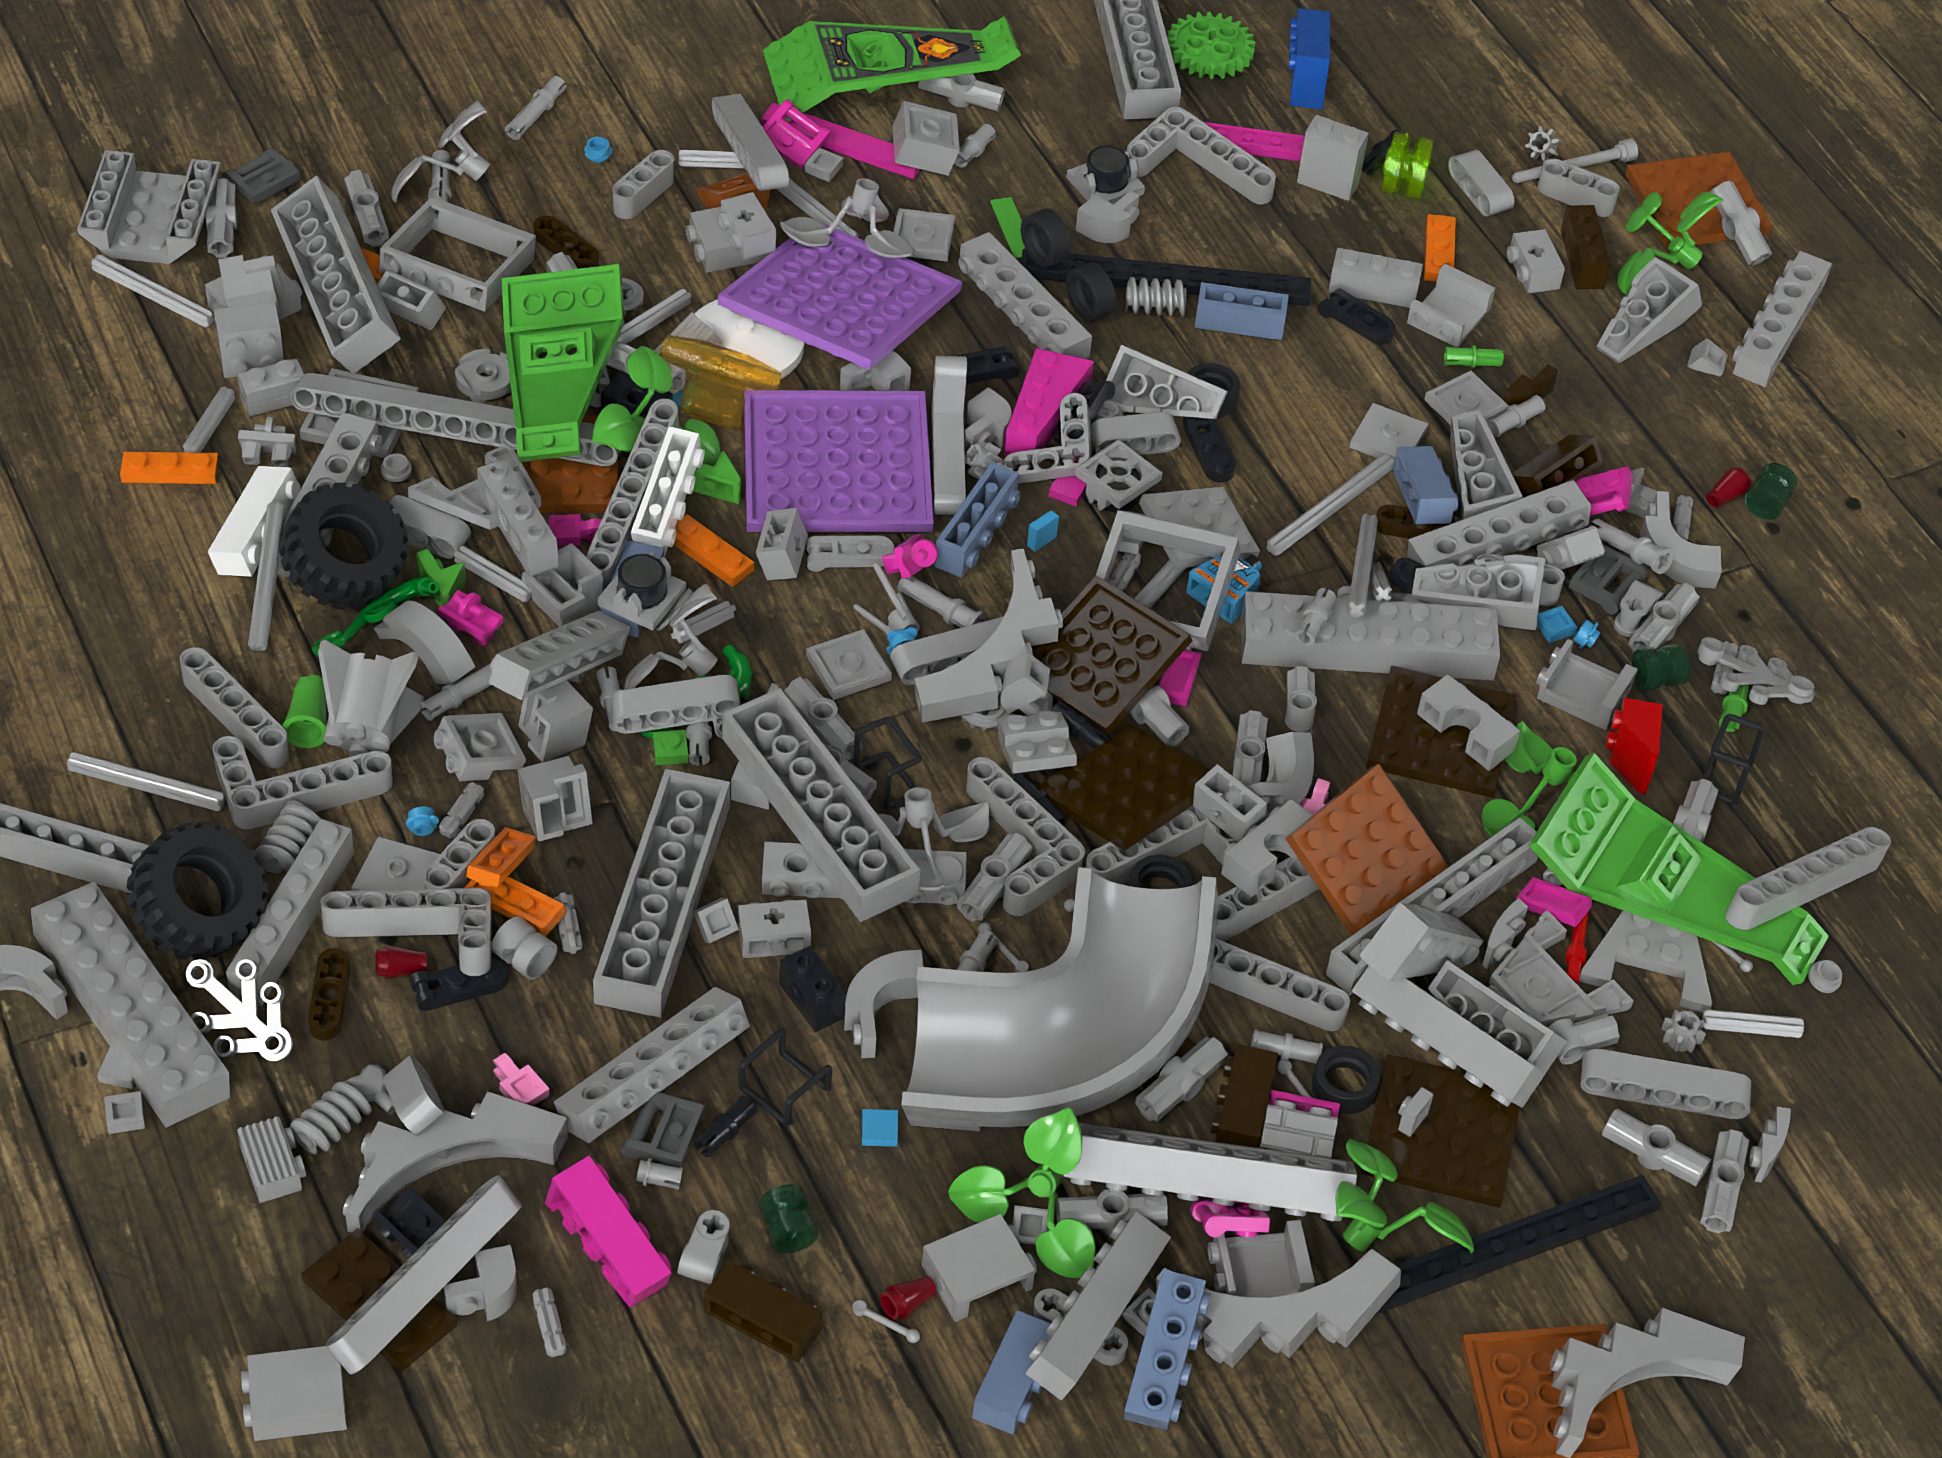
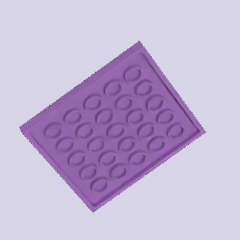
M834 229L831 234H828L831 238L830 243L821 247L806 246L789 238L776 251L771 252L718 294V305L753 319L759 324L776 329L785 335H790L804 341L808 345L825 350L834 356L853 362L859 367L870 370L961 292L962 281L905 257L889 258L877 255L868 249L864 240Z
M744 390L747 532H762L768 511L790 508L798 509L807 532H933L934 523L925 391Z

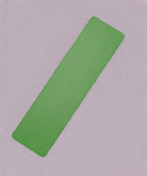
M1008 197L991 200V205L1015 258L1022 257V250L1025 249L1020 231L1022 220L1013 199Z

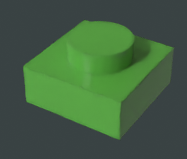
M685 730L653 732L655 765L688 763Z

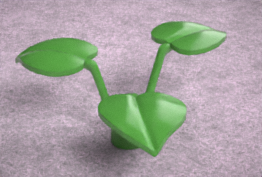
M1652 192L1646 196L1641 202V206L1637 207L1627 219L1625 229L1632 233L1648 220L1671 242L1668 246L1670 255L1649 247L1644 252L1637 251L1624 263L1618 273L1617 283L1619 289L1627 296L1632 287L1631 283L1634 277L1654 259L1655 255L1670 260L1673 264L1679 262L1687 270L1693 268L1702 258L1703 252L1694 245L1695 241L1690 238L1686 230L1724 200L1710 192H1702L1697 195L1680 215L1681 221L1678 223L1677 230L1682 233L1684 238L1680 236L1674 238L1651 216L1661 205V195L1657 192Z
M640 346L630 354L627 361V370L631 379L638 386L648 388L647 395L632 415L622 405H607L597 417L592 442L604 444L620 451L631 452L645 421L639 415L654 395V390L659 393H666L671 388L672 374L668 364L657 352L645 346ZM688 420L684 424V428L680 426L679 429L699 433L701 449L705 451L703 463L714 466L721 454L715 432L708 424L701 420Z
M1524 721L1515 726L1520 730L1515 751L1505 758V761L1510 767L1521 773L1530 772L1531 770L1534 774L1543 772L1544 778L1521 810L1512 802L1504 799L1491 800L1484 806L1481 819L1484 830L1491 837L1519 817L1535 830V823L1524 814L1530 809L1547 783L1558 786L1566 781L1569 782L1574 775L1572 770L1577 762L1575 754L1564 747H1557L1552 750L1543 739L1528 728Z
M1067 1107L1037 1119L1026 1130L1024 1135L1025 1151L1032 1161L1040 1163L1029 1178H1025L1022 1182L1010 1188H1005V1175L1000 1169L989 1165H980L960 1174L951 1184L948 1193L949 1198L961 1212L977 1223L999 1214L1004 1216L1009 1208L1006 1195H1012L1025 1187H1029L1031 1192L1038 1197H1048L1047 1226L1049 1230L1042 1232L1036 1238L1035 1244L1038 1257L1048 1269L1059 1275L1069 1278H1081L1089 1266L1094 1268L1093 1259L1096 1254L1094 1236L1086 1224L1073 1218L1062 1219L1056 1226L1054 1224L1055 1201L1058 1197L1055 1190L1062 1183L1063 1175L1073 1171L1079 1164L1082 1156L1080 1126L1072 1108Z
M1354 1139L1347 1141L1346 1149L1351 1159L1364 1170L1374 1174L1375 1182L1368 1195L1361 1188L1347 1181H1342L1337 1187L1335 1196L1337 1217L1354 1218L1343 1232L1344 1239L1352 1247L1365 1252L1376 1237L1384 1240L1390 1232L1418 1216H1424L1426 1222L1435 1230L1469 1249L1470 1253L1474 1251L1471 1236L1464 1223L1453 1212L1434 1202H1428L1426 1208L1419 1207L1383 1228L1387 1224L1386 1214L1373 1200L1383 1178L1394 1182L1397 1178V1170L1392 1161L1378 1149Z

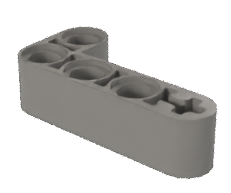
M717 675L620 690L614 693L610 700L613 727L620 733H636L713 721L715 733L720 738H722L723 713L741 705L737 681L729 675Z

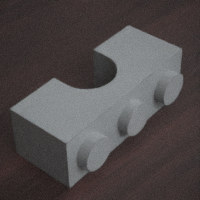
M1447 674L1421 695L1417 714L1440 733L1453 725L1469 728L1471 731L1465 752L1488 771L1515 751L1520 730Z
M1292 799L1281 808L1279 806L1274 808L1264 822L1259 826L1257 824L1252 826L1242 840L1237 844L1235 842L1231 843L1226 848L1222 856L1224 861L1221 874L1250 897L1254 896L1274 879L1277 857L1270 853L1271 851L1286 853L1295 861L1298 859L1285 838L1308 820L1312 814Z

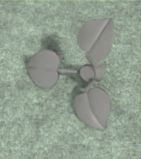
M476 100L467 109H464L456 117L455 121L447 127L437 146L440 149L451 140L461 149V152L455 158L458 165L455 166L426 155L414 158L400 172L393 184L391 196L396 204L399 191L424 162L450 169L459 175L464 171L475 181L484 174L490 163L475 152L460 133L462 128L472 120L487 113V110L480 101Z
M866 178L856 181L853 195L848 196V198L842 201V209L829 227L825 228L817 220L807 217L791 218L785 222H780L781 228L793 240L806 246L821 247L830 243L831 238L828 234L834 231L846 213L870 222V232L872 235L865 237V245L875 254L889 258H902L910 255L913 256L914 253L911 246L900 235L889 230L879 232L876 229V223L887 220L889 212L877 194L879 185L873 180Z
M703 584L694 592L690 588L685 590L655 628L657 631H660L669 622L672 628L678 623L681 624L690 638L679 651V654L682 656L681 660L663 652H657L655 655L650 653L629 672L622 684L621 690L635 688L660 660L674 663L683 670L689 666L698 676H703L712 669L718 658L698 640L684 619L701 606L717 600L710 586Z
M922 787L909 789L904 795L905 807L900 808L898 822L890 815L878 814V816L894 836H898L901 833L905 819H907L912 827L922 829L927 860L915 862L920 869L919 889L932 891L942 888H953L962 880V866L952 856H941L933 859L928 825L933 819L934 830L940 833L942 837L949 835L955 842L978 840L985 836L989 830L988 801L948 812L938 817L934 809L930 790Z

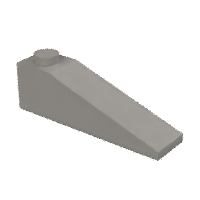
M1657 257L1634 277L1631 283L1632 288L1627 297H1623L1620 303L1621 308L1616 317L1611 319L1597 345V350L1618 364L1682 325L1702 306L1699 284Z
M1123 345L1120 346L1106 381H1112L1115 385L1114 396L1106 400L1117 404L1118 408L1123 412L1130 413L1168 412L1173 416L1216 419L1228 391Z
M1513 554L1503 556L1502 560L1485 562V559L1474 560V564L1456 566L1454 563L1417 568L1412 598L1430 604L1497 608L1498 625L1536 631L1545 558Z

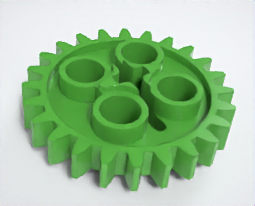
M1197 12L1195 18L1187 14L1186 20L1179 18L1177 24H1172L1171 30H1168L1167 39L1174 64L1180 63V70L1189 68L1188 74L1190 75L1195 71L1199 72V78H1202L1204 74H1208L1210 79H1213L1214 75L1218 74L1224 79L1225 73L1233 77L1235 76V70L1242 73L1244 66H1250V60H1253L1255 48L1253 34H1248V27L1241 28V21L1233 23L1232 16L1223 19L1222 13L1213 17L1211 12H1208L1207 16H1202L1200 12Z

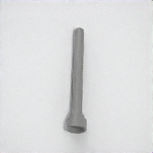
M1625 139L1619 141L1612 149L1564 160V162L1580 168L1614 159L1626 163L1638 158V147L1634 139ZM1542 166L1515 172L1512 175L1513 182L1522 183L1540 178Z

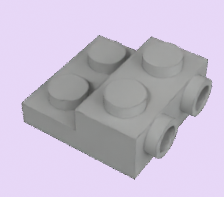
M1041 711L1031 716L1009 715L1005 719L998 720V743L1013 774L1077 765L1076 752L1069 740V727L1061 712Z
M502 713L443 716L438 730L434 733L435 747L443 749L447 756L446 768L449 773L456 774L459 782L489 780L494 770L523 768L526 761Z

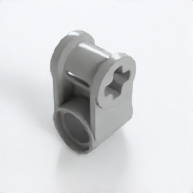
M1635 580L1621 600V611L1615 618L1614 629L1623 636L1632 637L1651 615L1655 603L1663 600L1664 593Z
M710 1210L701 1214L698 1218L689 1243L686 1244L681 1255L677 1271L679 1275L707 1284H711L718 1275L729 1244L728 1233L730 1223L724 1213Z

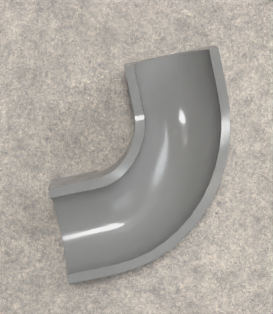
M1078 867L1071 938L1067 950L1056 962L1037 970L1016 973L917 967L918 1024L915 1057L909 1087L906 1092L903 1091L901 1103L910 1126L981 1131V1127L1030 1126L1037 1119L1067 1107L1072 1108L1075 1116L1118 1100L1156 1074L1177 1052L1189 1035L1201 1011L1208 989L1211 967H1213L1219 903L1216 877L1202 876V880L1199 883L1184 888L1147 889L1111 882L1098 876L1092 868Z

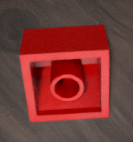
M1624 698L1621 709L1614 710L1611 725L1614 731L1608 730L1605 749L1610 750L1609 763L1639 793L1646 794L1659 755L1663 704Z

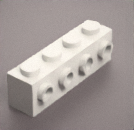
M669 426L631 530L632 541L663 547L664 557L667 548L674 545L677 533L675 529L677 520L682 521L684 517L686 495L693 492L695 485V476L693 475L696 467L701 468L705 451L701 449L699 433Z
M257 467L208 550L218 575L252 577L260 562L267 505L270 502L283 503L286 508V518L301 490L292 468Z

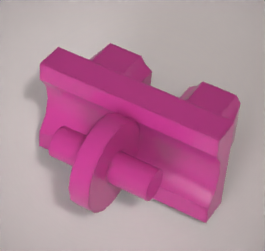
M922 534L913 535L893 549L894 552L882 556L887 575L900 572L903 579L913 576L924 567L933 565L937 561L939 554L936 545L932 541L923 539Z
M458 590L448 603L438 608V615L448 621L449 627L456 631L464 630L473 636L474 642L481 646H485L493 639L495 630L503 624V616L481 604V596L474 592L466 595Z

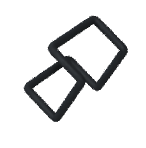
M1727 714L1724 717L1711 748L1712 755L1702 776V779H1709L1717 758L1743 767L1733 798L1717 793L1718 800L1731 805H1735L1739 801L1750 767L1754 764L1765 733L1763 725L1734 714ZM1730 720L1758 730L1748 761L1718 751Z
M884 717L856 730L853 765L861 769L885 757L893 768L889 769L885 775L883 806L889 810L905 803L904 796L890 802L892 775L898 773L910 789L916 788V785L904 770L920 763L922 756L894 719ZM888 723L915 757L899 765L890 752L883 751L860 761L861 735Z
M780 1028L740 1062L738 1086L744 1094L780 1123L789 1126L791 1124L793 1102L814 1084H817L825 1091L831 1089L832 1066L825 1065L814 1074L785 1051L786 1030ZM778 1038L780 1056L809 1078L807 1082L787 1098L784 1116L745 1085L746 1066Z

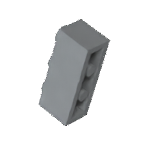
M1337 248L1328 292L1332 293L1337 288H1341L1356 298L1410 308L1411 302L1414 299L1416 300L1423 264Z

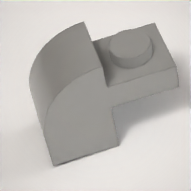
M1130 190L1114 205L1094 195L1078 208L1076 231L1101 243H1116L1127 239L1130 234V226L1139 215L1138 204L1140 195Z
M891 351L870 370L859 367L852 362L841 368L840 390L860 391L872 386L876 391H907L910 389L911 368L894 351Z
M989 387L968 402L966 424L969 427L965 429L964 452L966 453L972 445H980L981 441L987 444L993 442L1000 448H1003L1006 444V433L1012 413L1011 407L1002 396Z
M1029 652L1012 660L1004 670L1000 699L1003 708L1009 714L1017 709H1020L1027 716L1036 715L1041 711L1052 710L1053 697L1047 691L1050 669Z
M511 1245L478 1251L474 1255L477 1278L449 1283L443 1287L446 1310L452 1315L464 1316L472 1314L476 1310L485 1309L487 1321L503 1315L512 1306L517 1294L516 1266Z

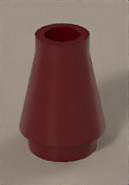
M1739 467L1728 469L1713 489L1706 494L1707 501L1714 508H1719L1721 505L1746 494L1751 486L1750 477Z
M385 945L384 949H376V976H384L385 980L427 970L426 951H413Z
M924 1276L920 1279L887 1286L886 1291L880 1296V1301L884 1312L889 1318L903 1320L929 1298L935 1296L937 1289L934 1281L929 1276Z

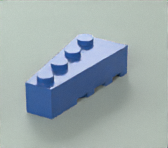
M1298 8L1297 17L1291 18L1289 31L1290 59L1288 70H1292L1289 106L1322 109L1330 62V12Z

